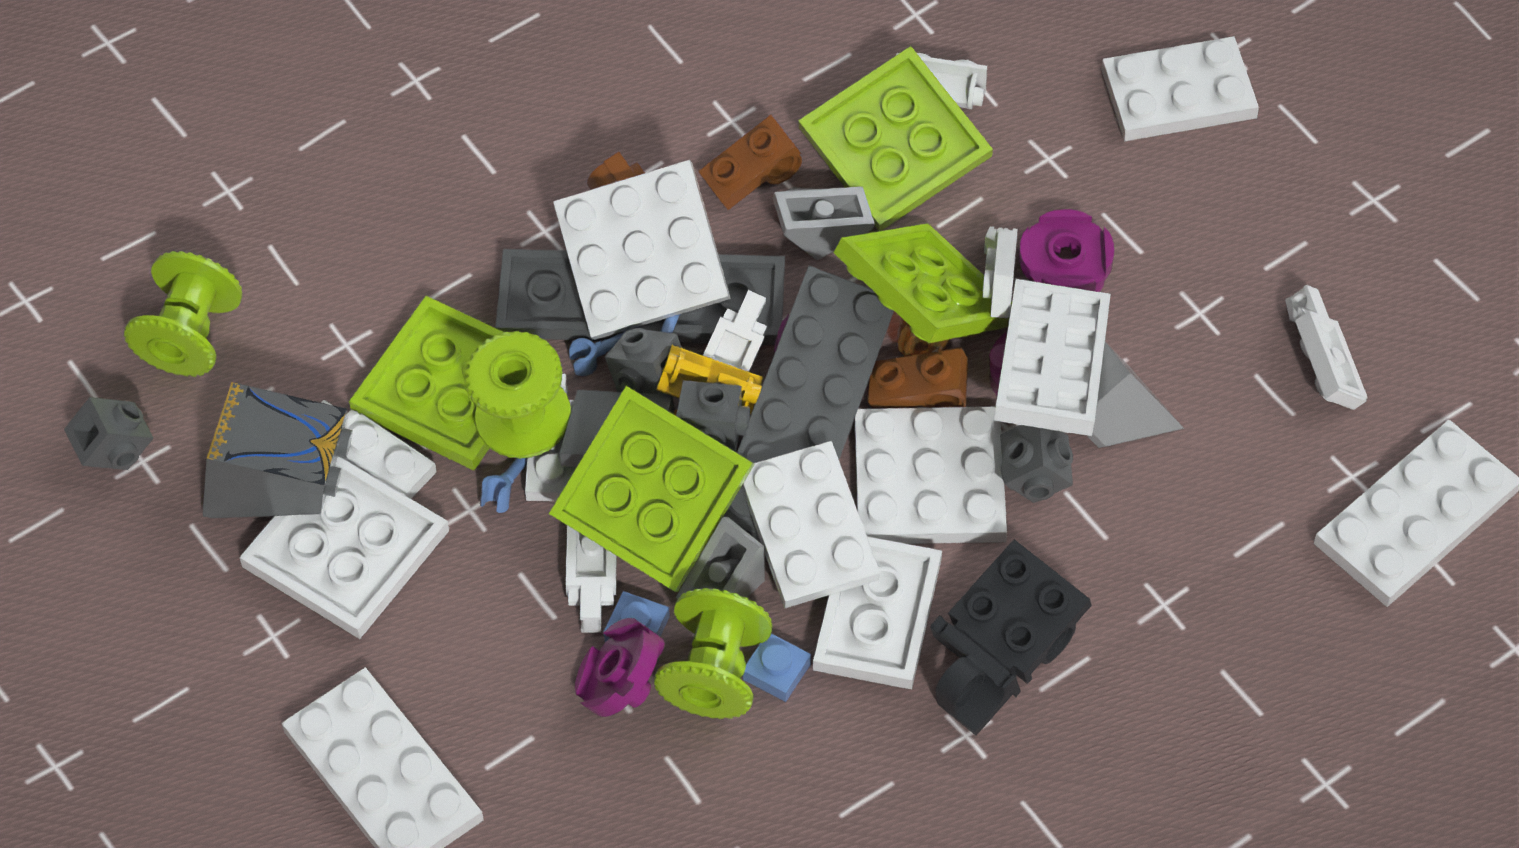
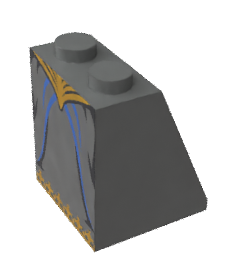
M231 382L206 459L203 516L208 518L321 514L326 495L336 496L342 469L335 467L338 457L347 458L352 440L353 430L345 428L347 408Z

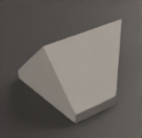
M793 187L787 191L774 192L772 197L784 236L816 260L833 252L842 237L865 234L871 231L875 224L863 187L830 189Z
M1105 342L1092 436L1087 437L1098 448L1184 429L1132 368Z
M723 517L683 582V586L676 598L678 599L689 590H702L703 588L726 590L730 593H737L742 597H748L765 581L764 546L729 517Z

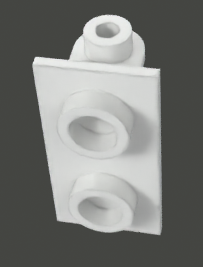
M917 53L959 107L972 110L973 105L982 106L984 94H986L987 66L978 65L969 60L951 61L931 58L926 54Z

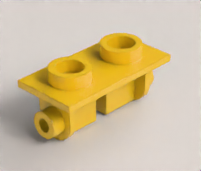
M672 345L656 390L680 398L683 380L742 386V406H749L751 415L761 391L763 377Z

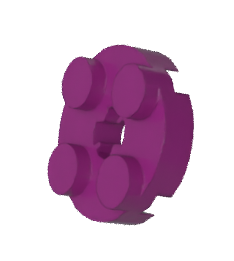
M1072 209L1047 212L1039 217L1038 223L1030 229L1028 226L1022 234L1019 262L1023 274L1029 281L1100 292L1104 286V281L1111 273L1114 259L1113 238L1105 226L1102 230L1098 225L1092 223V216L1084 212ZM1062 247H1070L1071 253L1078 256L1073 259H1062L1054 252L1060 254Z
M635 618L619 620L605 630L603 634L610 639L604 643L600 650L591 646L579 667L575 681L576 695L584 700V702H580L584 707L600 717L614 715L623 710L627 705L636 708L646 700L650 693L651 683L648 680L653 672L657 658L664 649L665 642L662 637Z

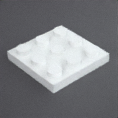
M690 160L553 201L592 339L596 340L626 331L628 328H636L731 299L693 163Z
M996 407L857 410L855 416L857 511L867 537L904 544L1006 542L1005 488L1001 476V421H994Z
M338 457L335 467L342 470L335 497L326 495L321 514L274 516L239 558L244 569L361 639L449 532L448 521L343 458Z

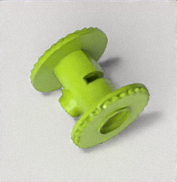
M166 252L154 261L151 269L155 283L167 294L164 306L159 316L142 315L132 318L124 330L125 342L128 343V347L141 360L146 361L147 364L153 365L159 370L185 377L189 375L193 377L197 375L202 376L204 373H208L216 362V352L206 339L210 331L208 312L226 313L236 309L242 300V287L239 285V281L235 279V276L228 272V269L221 267L219 263H215L209 258H204L199 254L194 255L191 252Z
M515 331L497 334L479 345L472 352L466 364L464 382L470 399L477 406L475 411L477 431L483 442L500 455L518 459L539 456L551 450L565 436L571 415V406L567 394L560 386L562 381L560 358L555 349L546 340L529 332Z
M715 588L689 590L683 593L676 601L674 613L677 620L686 629L694 633L693 648L689 652L687 661L671 662L658 668L654 677L655 689L660 696L664 697L665 701L690 714L712 719L740 717L749 711L754 698L749 686L740 679L746 669V662L740 647L754 646L768 640L773 628L772 619L769 617L768 612L764 611L763 607L758 606L754 601L748 600L747 597L739 596L737 593H730L726 590L721 591Z

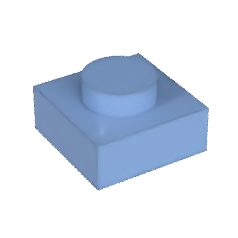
M623 591L605 630L619 620L635 618L654 633L661 636L670 617L669 607ZM604 634V641L606 642L610 638Z
M771 634L768 640L759 644L747 662L745 672L742 675L743 680L786 702L811 665V654Z

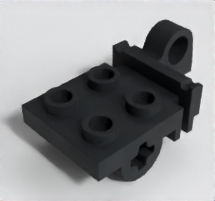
M1013 539L948 612L952 624L946 622L939 615L930 626L934 638L960 658L945 671L936 686L935 692L938 705L977 736L1012 695L1015 697L1019 695L1021 691L1017 676L1028 684L1032 680L1031 674L1041 662L1043 664L1052 662L1066 648L1075 633L1076 623L1092 606L1090 598Z

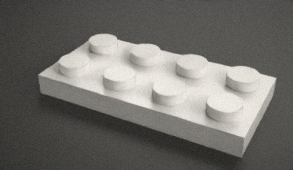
M1016 279L994 421L1092 436L1111 294Z
M1447 420L1316 534L1314 544L1388 607L1519 491V477L1452 421Z
M366 667L282 722L284 733L375 848H444L484 821L480 808Z

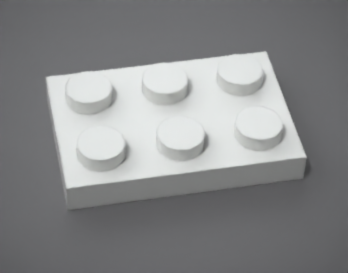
M1234 36L1102 60V74L1124 141L1256 119L1258 116L1259 106Z
M832 441L754 463V467L741 488L760 542L764 546V553L784 609L879 580L880 571Z
M867 537L880 571V578L878 581L829 595L813 659V671L912 690L941 565L942 551Z

